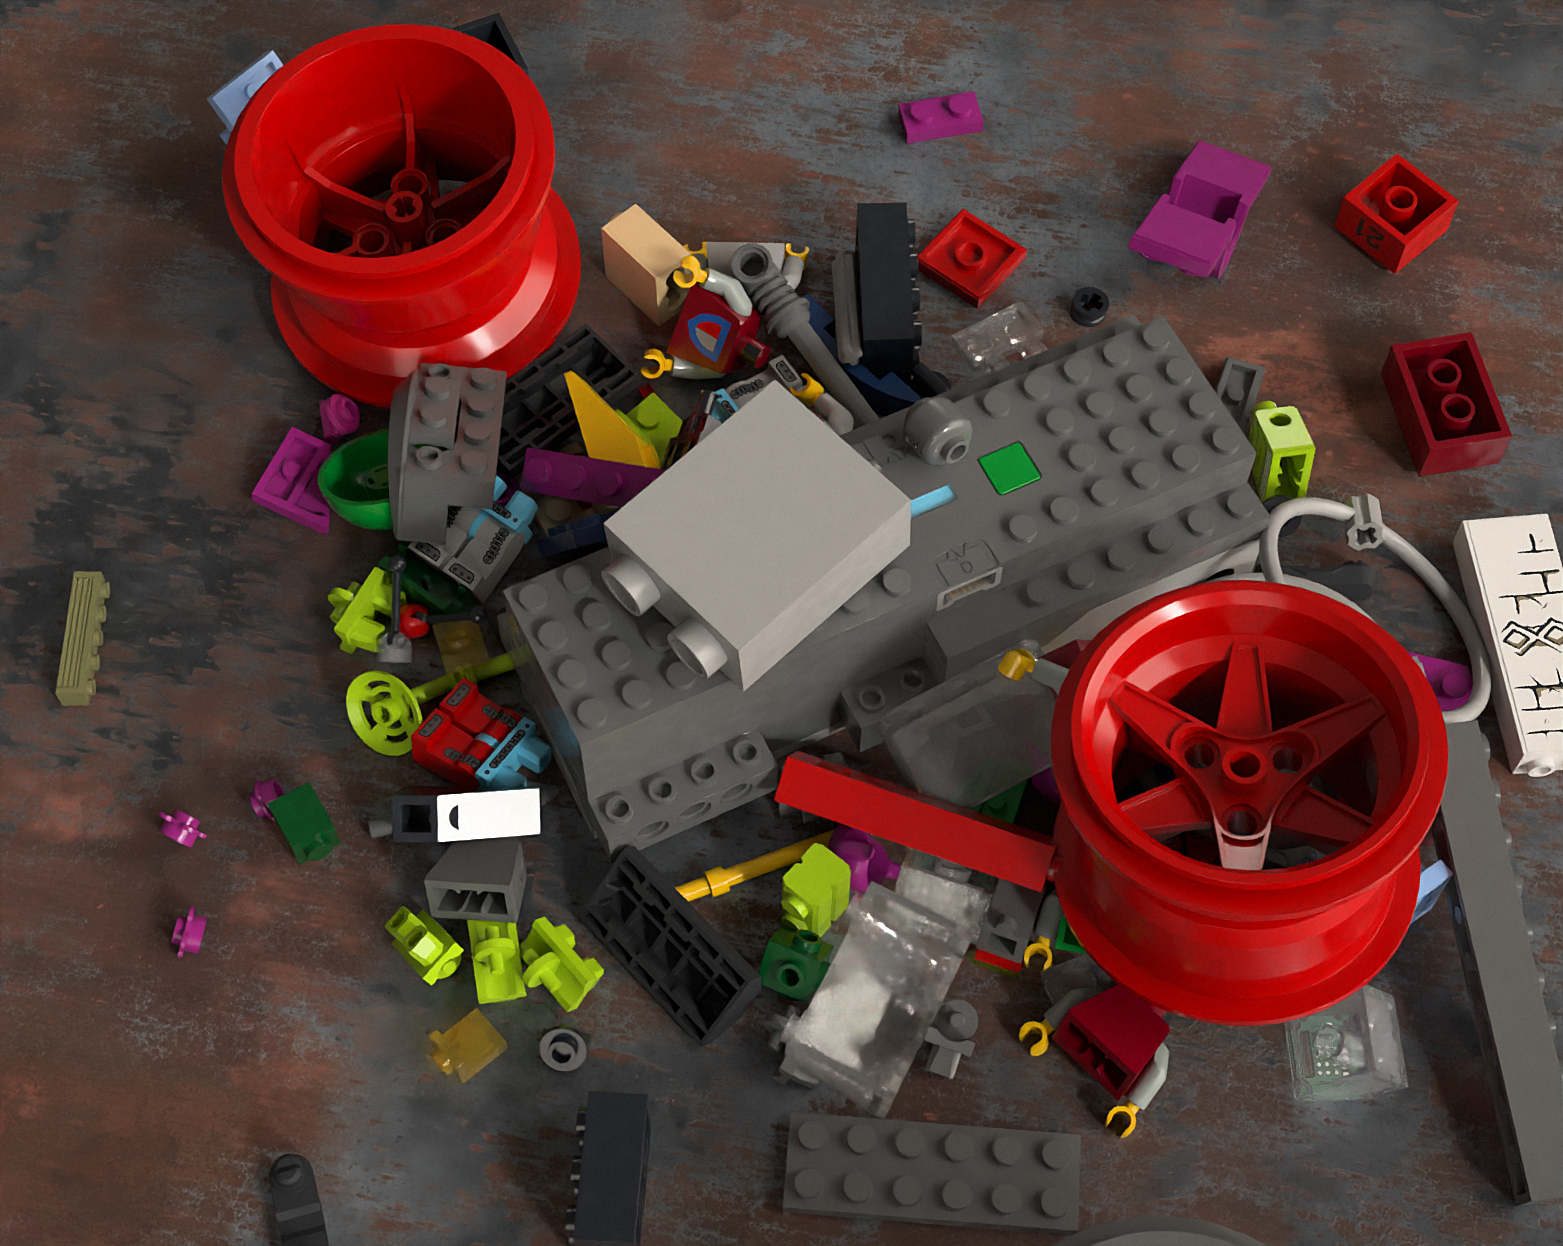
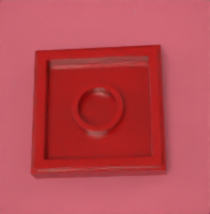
M962 209L917 255L918 270L978 309L1026 258L1027 249L965 209Z

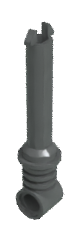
M747 243L740 246L734 252L731 259L733 278L740 281L749 299L752 298V304L755 307L758 306V312L764 315L766 332L770 335L775 334L778 338L789 339L827 393L851 413L854 419V430L879 420L809 324L811 312L808 308L810 302L806 298L799 297L796 293H793L794 289L791 285H787L788 281L784 276L781 277L782 273L773 262L770 252L764 246L757 243ZM750 262H758L764 266L763 271L757 276H747L742 272L743 267Z

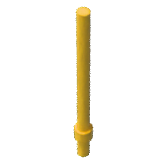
M835 829L723 869L720 865L703 872V877L681 884L675 888L688 902L708 894L712 898L730 892V886L801 861V857L814 843H821L827 848Z

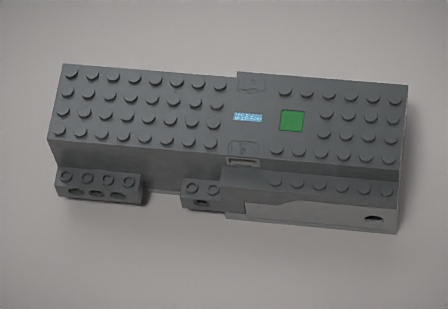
M1132 314L934 396L948 398L967 417L973 426V436L969 444V450L956 463H948L942 466L928 465L906 442L903 428L905 416L910 407L840 435L839 437L865 460L868 458L874 459L882 469L880 473L911 499L910 546L744 692L720 669L707 680L695 675L679 659L668 642L667 635L676 627L653 605L641 616H636L629 612L614 597L601 575V572L612 563L609 547L503 590L507 612L497 616L501 641L519 676L522 694L547 744L551 747L552 755L594 839L599 838L610 862H615L625 848L635 846L638 850H642L777 790L778 764L775 759L845 728L858 751L862 752L929 721L933 722L935 708L974 696L987 711L1043 686L1044 684L1032 680V673L1026 671L1020 681L1013 680L999 671L998 666L1009 651L1025 649L1033 655L1035 661H1038V657L1075 639L1092 640L1114 619L1134 606L1155 596L1228 575L1252 573L1259 553L1260 533L1268 527L1271 518L1247 482L1256 451L1165 317L1162 316L1141 324L1136 315Z

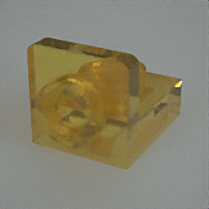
M471 620L433 624V631L440 648L441 658L447 675L490 660L478 624L473 623Z
M478 1008L474 1009L443 1035L437 1029L429 1035L434 1049L429 1054L432 1061L446 1077L453 1072L462 1084L508 1048L506 1041Z

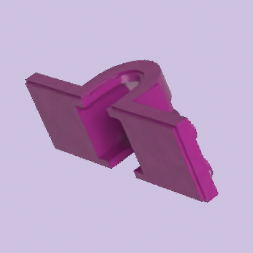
M1201 140L1198 141L1173 176L1168 194L1163 193L1157 199L1131 237L1128 249L1138 252L1147 260L1162 261L1178 267L1181 272L1190 276H1202L1205 278L1210 276L1220 279L1234 252L1248 211L1266 184L1272 168L1269 165Z

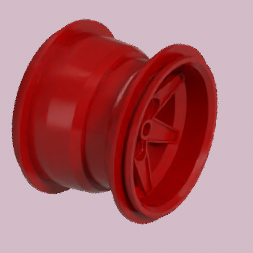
M388 24L349 31L312 46L279 68L259 87L238 116L230 133L222 168V187L230 220L241 242L252 257L272 274L271 299L273 311L287 346L299 363L313 377L330 389L365 404L391 409L393 392L396 385L414 369L420 372L421 363H442L449 366L507 371L506 380H508L552 346L570 318L577 300L581 282V250L571 215L560 196L551 187L556 152L549 112L541 94L528 75L512 59L492 45L455 30L418 24ZM439 180L466 182L465 185L442 197L440 196ZM392 189L393 195L388 201L370 199ZM333 229L353 237V245L336 254L320 249L326 237Z
M1223 580L1178 588L1134 606L1103 628L1081 651L1070 667L1060 688L1051 724V762L1054 780L1062 801L1055 821L1052 841L1059 843L1055 853L1064 856L1059 872H1053L1055 891L1070 930L1096 965L1117 984L1157 1008L1181 1017L1228 1026L1278 1024L1307 1017L1345 1000L1376 976L1397 951L1414 915L1421 876L1419 845L1434 822L1442 801L1448 774L1449 750L1445 722L1435 693L1421 668L1406 649L1387 631L1355 609L1323 594L1277 582ZM1162 763L1173 770L1176 780L1118 803L1116 797L1121 791L1147 769ZM1192 764H1203V765H1206L1207 767H1206V768H1194V767H1192V766H1190V765H1192ZM1286 768L1294 771L1295 773H1282L1277 769ZM1315 775L1320 777L1334 788L1352 808L1308 786V784H1310ZM1212 828L1220 866L1189 858L1159 842L1184 831ZM1271 832L1292 836L1326 855V857L1306 864L1263 870ZM1232 833H1237V834L1249 833L1250 835H1249V836H1238V835H1234V834H1232Z

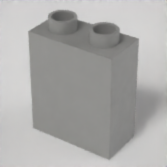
M774 380L603 523L612 563L601 572V575L614 597L629 612L636 616H641L653 605L676 627L667 635L668 642L679 659L695 675L707 680L720 669L744 692L910 546L911 499L780 383Z

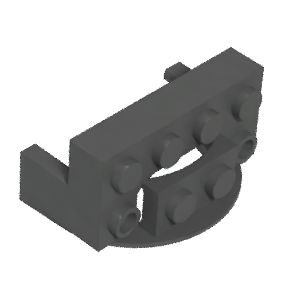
M421 363L420 372L414 369L396 385L393 392L389 420L388 481L393 534L397 540L446 544L448 505L493 509L507 371L449 366L442 363ZM457 415L460 417L459 426L457 425ZM421 444V445H431V446H424V447H421V448L417 449V448L414 447L413 445ZM433 446L446 447L448 448V450L441 451L440 449Z

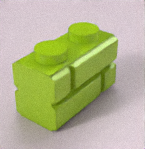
M814 843L801 857V864L795 863L783 876L781 901L783 914L781 922L783 925L795 930H809L820 937L831 927V920L836 921L848 908L851 878L850 866L821 843Z

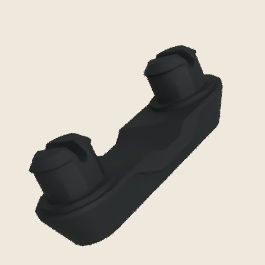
M1349 560L1343 565H1329L1325 568L1280 565L1283 574L1322 584L1340 593L1350 601L1368 599L1378 582L1375 570L1369 567L1363 560H1357V563L1354 560ZM1261 563L1255 568L1254 573L1262 572Z
M284 1154L278 1157L269 1172V1183L282 1246H329L322 1205L310 1162L304 1156L298 1154Z

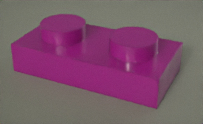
M974 91L898 104V116L907 144L983 131L984 120Z

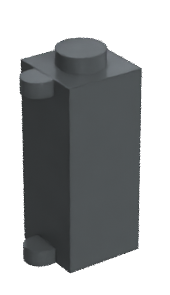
M999 878L982 923L976 948L1021 964L1050 881L1048 880L1042 892H1038Z

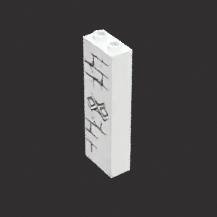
M1548 514L1464 520L1452 543L1471 617L1482 637L1489 658L1491 695L1511 773H1528L1532 777H1541L1551 774L1555 770H1563V567Z

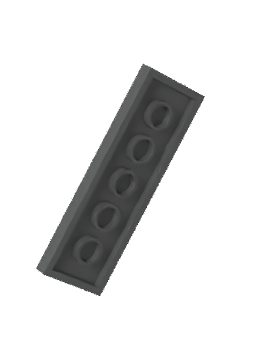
M790 1112L783 1213L1071 1236L1079 1231L1081 1135Z

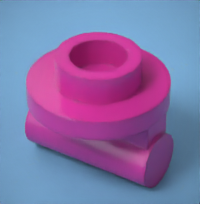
M334 394L319 404L324 442L328 444L338 443L343 435L351 434L359 428L360 411L352 399L341 394Z

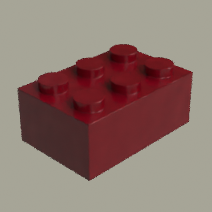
M1472 332L1391 345L1381 371V376L1418 477L1499 464L1509 445L1512 434Z

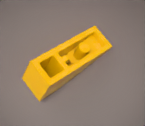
M573 371L564 373L589 457L660 469V460L652 444L648 445L585 380Z

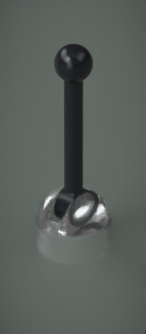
M394 556L388 563L389 569L393 572L391 631L378 641L376 661L411 663V641L405 634L400 632L401 574L406 568V561L401 556Z

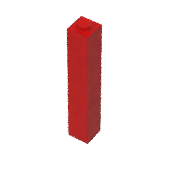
M800 751L787 756L774 801L1038 892H1042L1048 880L1054 882L1053 872H1059L1064 856L1055 853L1059 843L1052 841L1053 837Z

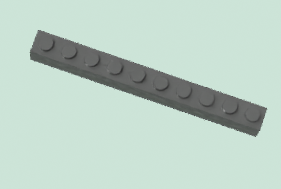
M1478 720L1445 724L1449 750L1448 774L1442 801L1430 828L1438 861L1441 859L1453 873L1444 890L1516 1206L1562 1200L1563 1060L1556 1055L1553 1038L1556 1035L1555 1020L1551 1011L1545 1008L1543 1000L1544 973L1541 965L1534 961L1530 945L1534 937L1532 923L1527 915H1523L1519 898L1522 895V880L1519 872L1512 868L1509 856L1512 845L1511 834L1508 826L1501 822L1498 809L1501 801L1499 784L1495 778H1491L1487 761L1490 758L1489 741L1484 733H1480Z

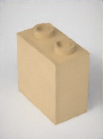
M634 204L624 212L614 215L608 224L601 228L606 278L656 325L660 326L680 312L684 306L690 287L684 288L675 283L673 276L676 270L684 274H691L690 269L680 265L681 259L685 256H690V252L637 204Z

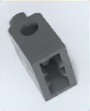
M513 836L454 841L424 879L431 917L516 923L526 883V868L521 842L513 838Z

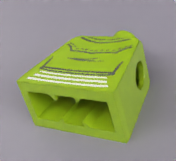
M1272 401L1261 402L1252 409L1253 418L1248 440L1256 451L1252 472L1260 501L1264 502L1267 498L1274 495H1286L1293 499L1305 497L1316 449L1297 408L1293 406L1277 408L1276 404Z

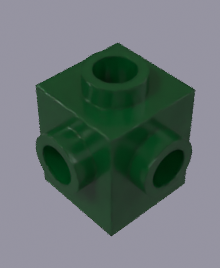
M782 924L768 942L758 972L761 976V984L776 990L777 994L786 1000L808 1003L818 989L825 991L830 983L835 965L829 963V959L834 946L822 941V938L812 931L795 930Z

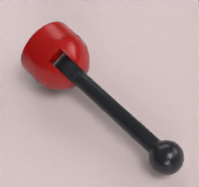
M421 604L400 605V632L403 639L419 638L429 632L430 624L470 620L475 624H482L487 620L488 613L485 608L477 606L470 612L431 615L428 608Z

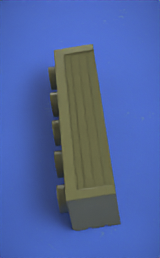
M74 571L55 692L62 706H89L91 696H94L96 693V681L93 678L94 671H98L100 666V659L97 654L98 646L103 644V632L100 629L101 623L105 622L107 617L106 607L104 606L105 598L110 596V584L105 581L101 571Z

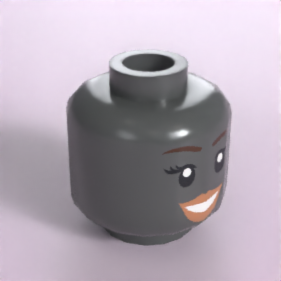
M940 396L927 397L913 404L906 413L903 434L906 442L928 465L942 466L948 463H956L967 454L973 436V426L967 417L948 398Z

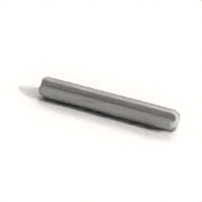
M838 252L835 254V260L832 262L838 358L842 364L850 363L851 366H855L863 355L856 261L852 254L845 255L843 252Z

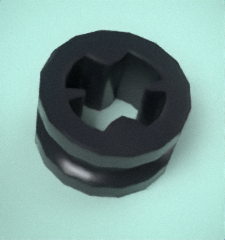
M1095 287L1081 288L1073 297L1070 316L1078 325L1084 327L1097 326L1106 317L1109 299L1103 291ZM1090 303L1096 305V308H1091L1090 311L1083 308V306H1088Z

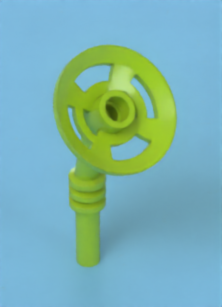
M508 653L474 665L467 662L465 663V668H462L460 665L456 666L455 672L448 669L446 670V675L412 689H409L401 680L387 672L378 670L367 671L356 677L348 688L346 696L348 717L355 732L366 745L378 753L388 756H399L412 749L411 735L423 723L420 704L451 692L464 677L478 685V682L515 668ZM372 681H384L389 683L378 685L373 689L368 686V684ZM389 692L391 694L387 695L386 697H383L379 693ZM362 701L370 702L372 716L377 722L373 728L366 719ZM410 708L412 709L414 719L410 717ZM398 720L402 724L401 727L390 726ZM404 732L408 735V738L403 741L387 739L388 735L399 736Z

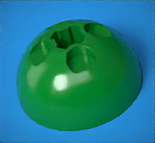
M389 428L362 435L342 445L326 459L318 474L319 488L329 506L346 521L365 529H393L388 481ZM416 444V445H413V446L416 447L417 449H419V448H421V447L431 446V445ZM433 446L444 451L442 446Z

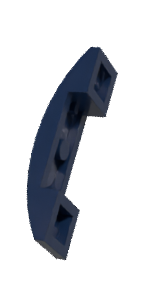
M809 294L803 297L810 302L808 308L811 312L809 324L875 413L886 417L908 408L920 400L921 397L892 371L879 380L860 362L855 366H851L850 363L842 364L838 358L837 341L834 339L835 318Z

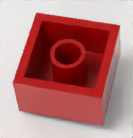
M1396 153L1343 197L1334 227L1392 273L1396 274L1448 230L1459 200Z

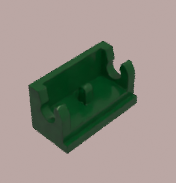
M404 542L399 543V556L403 557L406 561V568L401 574V591L406 595L407 604H421L428 608L431 615L470 612L478 602L473 597L469 588L463 584L458 586L440 572L418 559L408 548L409 545ZM385 555L377 564L380 569L387 572L389 583L392 584L393 572L388 566L390 558ZM460 621L435 624L450 633Z

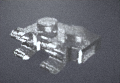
M1022 301L953 334L951 344L973 373L984 368L987 374L1011 365L1005 357L1017 351L1021 353L1024 360L1048 350L1039 341L1043 339L1044 328Z

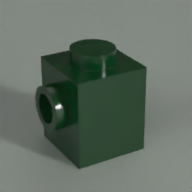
M310 782L267 803L275 823L299 865L307 861L320 860L326 857L333 850V847L341 844L335 827Z

